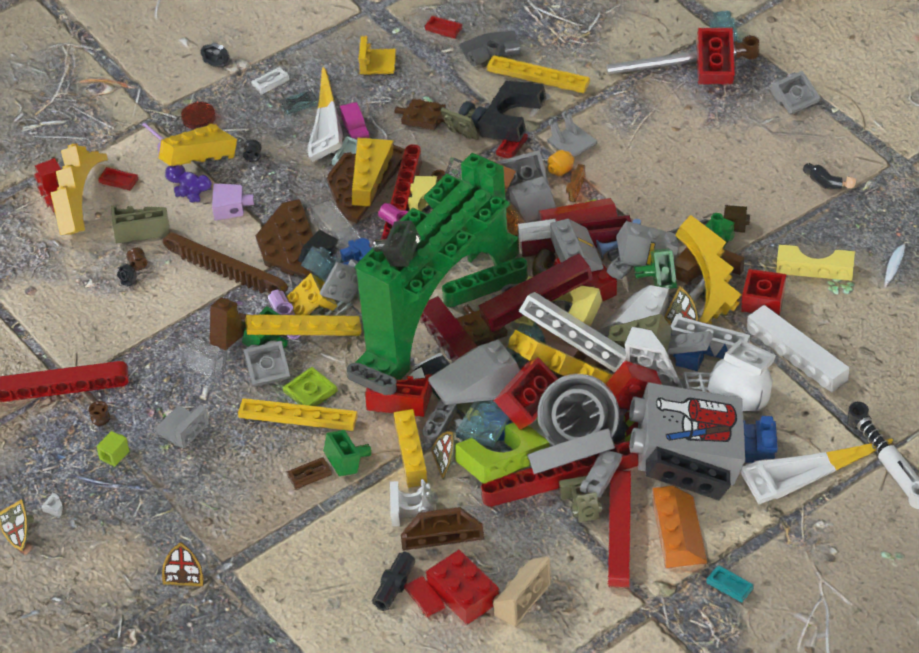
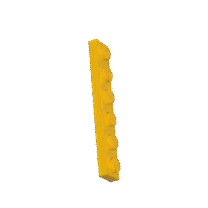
M494 55L487 65V71L580 93H585L590 84V77Z
M246 314L245 318L247 335L360 336L361 334L359 316Z
M246 398L242 399L238 411V417L243 419L354 431L358 417L357 411Z

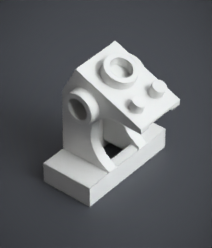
M421 479L422 487L416 493L407 494L399 490L398 481L390 482L392 527L400 526V518L415 517L419 512L436 510L438 497L430 489V484H426Z

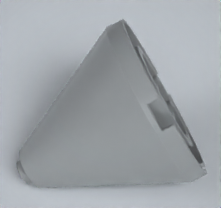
M570 374L559 378L545 390L538 406V422L547 441L552 446L608 428L611 437H613L619 423V407L613 392L601 380L586 374Z

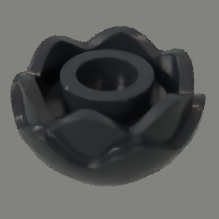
M122 264V266L118 267L117 277L121 280L120 283L129 287L136 281L137 273L133 266Z

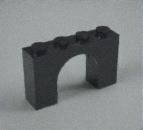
M505 80L484 115L478 121L481 137L520 142L526 133L524 118L504 115V113L516 107L540 109L547 99L544 84Z

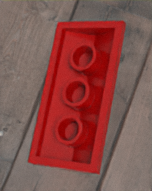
M606 198L540 210L539 215L541 221L570 219L575 222L617 217V211L613 200Z

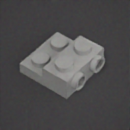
M803 71L793 72L785 79H777L772 83L770 89L779 104L783 103L790 115L821 100V97Z
M269 341L265 345H251L244 349L252 387L290 379L282 341Z

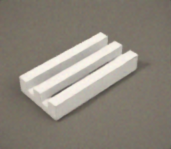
M278 67L251 81V83L262 95L289 81L290 77L282 68Z
M551 219L518 224L519 241L551 238L550 223L556 222V220Z

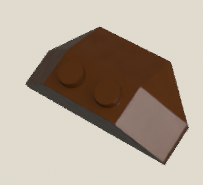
M461 507L419 512L401 533L402 551L484 540L483 523Z

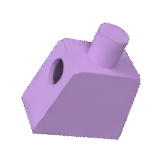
M213 184L212 210L214 221L242 216L244 214V206L254 205V195H244L241 185Z

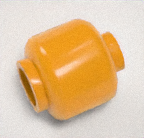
M558 150L549 156L547 169L551 174L563 176L573 168L574 158L570 152Z

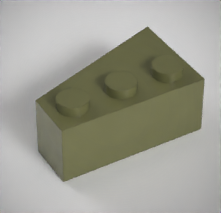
M111 205L112 226L116 244L137 240L143 241L157 237L163 238L170 233L166 207L134 209L133 206H127V209H117V206Z

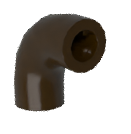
M547 249L539 250L532 264L533 277L551 268L556 259L551 251Z

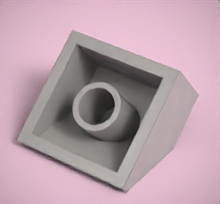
M543 176L509 187L510 204L522 223L540 221V210L556 208L550 187Z

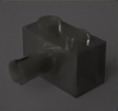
M395 221L387 240L375 239L373 249L375 252H383L391 267L409 266L421 237L413 221Z

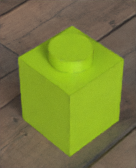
M113 431L96 446L99 459L114 467L130 452L127 438Z

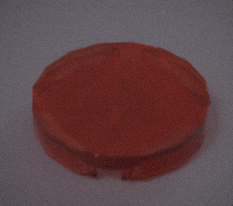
M206 102L188 104L181 111L182 123L190 129L208 126L216 119L214 107Z

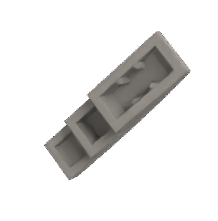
M608 428L528 454L534 474L605 452L615 448Z

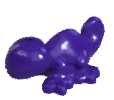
M169 165L165 170V177L168 181L180 183V186L174 188L175 197H187L191 203L200 202L199 194L212 189V182L206 175L198 177L192 172H186L182 165Z

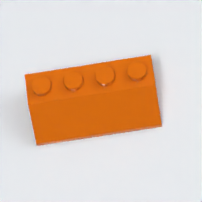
M675 486L653 488L652 503L665 568L707 564L693 496Z

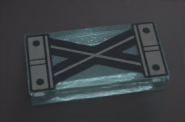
M312 90L279 100L280 106L286 115L318 105V100Z

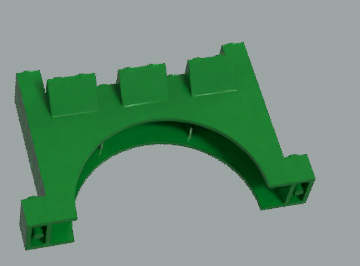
M471 153L461 163L462 180L446 173L424 195V199L433 209L429 214L412 208L390 230V234L399 244L394 250L381 243H377L354 266L357 271L366 351L355 363L363 364L386 375L395 377L396 380H401L411 370L412 344L424 308L448 271L466 256L468 262L471 263L481 252L491 257L494 266L512 260L520 253L519 237L507 232L506 208L510 205V202L505 199L504 166Z

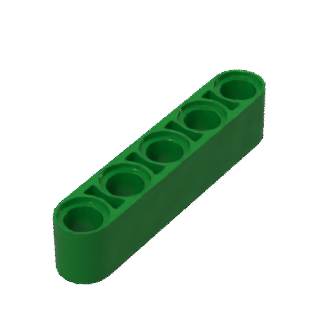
M519 257L445 283L442 286L444 304L447 307H455L500 291L505 285H516L526 281L528 278L527 260Z

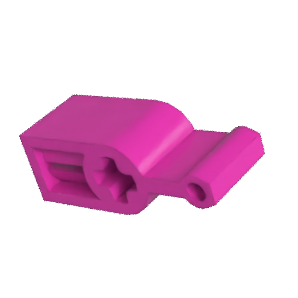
M357 102L340 106L341 118L350 137L355 140L358 138H370Z

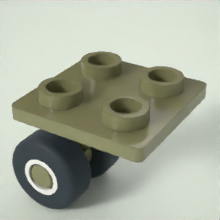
M465 101L458 113L443 107L441 113L448 130L453 133L458 132L468 139L473 138L477 140L479 136L475 127L478 128V121L482 118L487 108L481 106L476 108L474 103Z

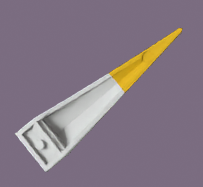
M324 67L321 74L316 119L308 144V155L312 162L343 147V133L328 74Z
M887 439L888 445L892 443L893 439ZM872 443L824 453L760 460L743 466L740 472L757 503L761 504L774 498L777 500L877 451V449H874Z

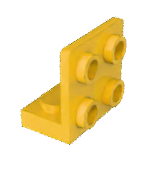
M361 36L358 58L360 74H394L396 49H371V43H368L367 36Z
M310 273L286 296L288 302L293 306L295 315H309L319 305L331 311L338 307L334 299L320 295V291L325 284L324 280Z

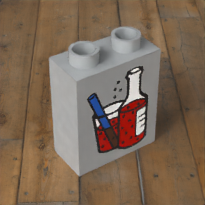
M654 383L647 384L642 398L633 397L629 419L630 421L638 422V428H633L629 448L630 452L638 453L640 471H646V459L658 446L730 470L731 485L734 486L745 462L742 398Z

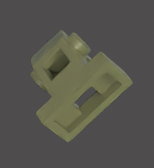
M587 476L559 481L561 500L572 498L573 517H577L579 523L599 519V513L602 512L601 502L597 500L596 491L584 493L580 491V488H576L581 486Z

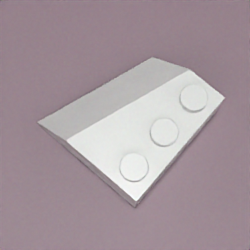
M649 285L632 294L600 327L598 332L603 335H609L610 327L657 314H662L664 317L669 305V289Z
M632 327L625 343L626 361L656 370L662 385L683 388L665 348L651 330Z

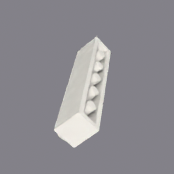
M536 292L527 296L519 310L523 315L613 372H616L621 364L626 361L625 348Z
M765 305L748 316L747 330L752 335L758 337L765 345L770 346L780 356L790 361L793 366L805 372L808 377L813 378L823 388L832 393L848 381L849 367Z

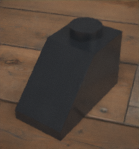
M319 229L302 247L298 261L301 263L326 262L337 253L338 247L336 245L338 239Z

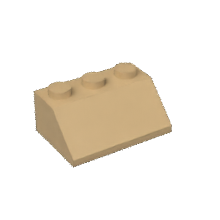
M545 556L529 560L525 566L519 569L517 576L507 583L501 595L498 594L493 601L494 616L515 627L551 585L549 557Z

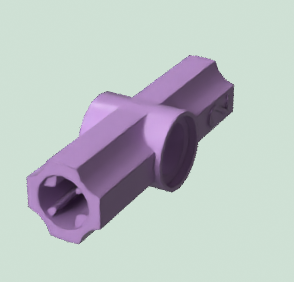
M278 289L272 291L268 296V301L273 310L280 315H295L293 306L288 302L284 292ZM286 335L287 338L292 340L300 337V335Z

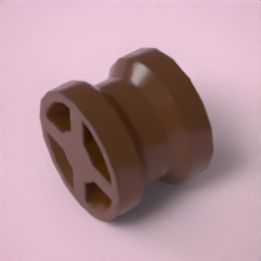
M135 247L127 252V261L136 271H140L147 266L148 261L141 248Z
M96 401L89 406L90 419L94 425L103 426L109 422L110 413L105 402Z

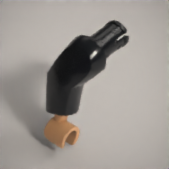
M806 163L803 167V172L810 175L812 181L824 189H842V186L853 188L855 186V178L847 176L846 181H842V177L830 175L821 165Z

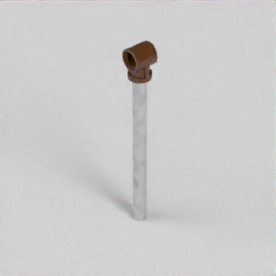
M749 35L744 37L742 42H733L735 58L743 56L745 59L753 60L759 56L760 41L758 37ZM697 51L607 64V73L611 75L697 61Z

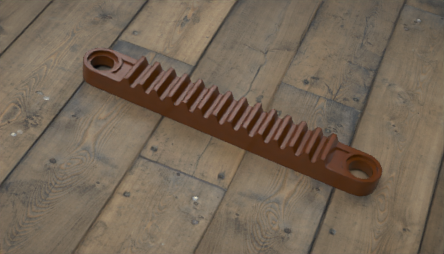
M170 232L163 239L164 246L169 251L180 255L182 260L187 258V262L193 261L194 265L199 263V267L205 266V270L211 269L212 273L217 271V275L223 274L224 278L229 276V280L235 279V283L241 281L242 286L247 284V288L253 287L254 291L259 289V293L266 292L271 294L272 291L278 289L285 294L288 290L286 282L281 278L178 234Z

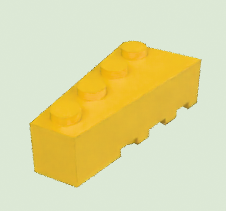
M209 124L205 127L161 139L158 159L170 166L191 164V160L205 162L206 158H213L214 160H221L222 156L234 158L237 139L218 128L217 125Z
M357 139L352 205H371L377 192V187L381 183L383 174L388 167L389 160L393 156L394 140Z

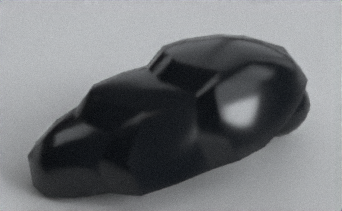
M213 42L204 45L200 50L203 62L213 67L220 68L229 63V52L218 43Z

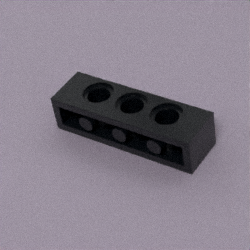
M658 446L646 459V477L716 500H720L731 487L730 470Z

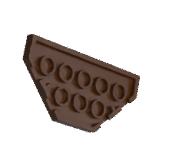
M393 144V156L389 160L388 167L383 174L381 183L377 187L372 203L401 165L404 148ZM348 152L341 156L328 173L327 183L340 216L357 224L370 206L352 205L356 153Z
M300 199L282 203L255 235L264 265L268 267L275 266L284 273L293 276L297 274L302 276L303 279L310 273L320 279L327 277V271L323 262L301 263L298 261L302 247L313 236Z

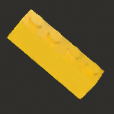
M413 409L393 412L408 488L421 486V479L428 484L426 466Z

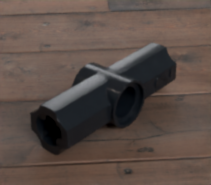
M405 551L398 553L390 569H386L383 572L380 587L372 599V604L377 609L382 611L389 610L398 592L402 593L407 584V576L415 564V558L410 553Z

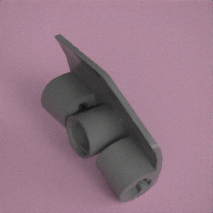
M515 30L485 33L459 44L461 51L472 66L490 61L493 55L499 57L520 55L519 40H516Z

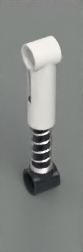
M853 402L848 410V425L853 429L863 432V436L868 438V442L872 443V447L877 449L878 459L908 496L909 504L913 508L919 509L918 475L894 445L889 446L888 441H885L883 438L884 435H880L879 429L874 427L875 424L872 423L871 417L868 414V406L863 402Z

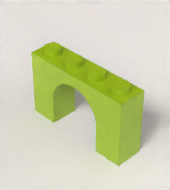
M514 423L505 425L504 442L513 449L512 451H490L475 439L470 438L456 444L455 461L485 484L531 466L528 454L549 448L550 443L529 425L520 430Z

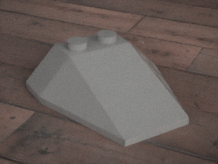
M496 340L470 350L429 377L428 381L445 405L494 400L516 376L519 368L517 362L503 344Z

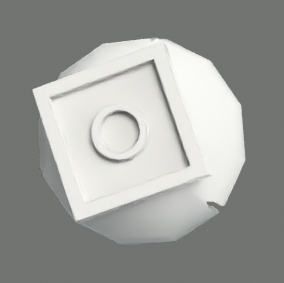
M740 339L725 353L724 359L716 363L709 378V392L742 398L743 411H758L766 407L770 399L773 383L768 367L774 362L776 355Z

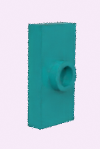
M720 565L706 579L707 584L741 603L754 589V584Z

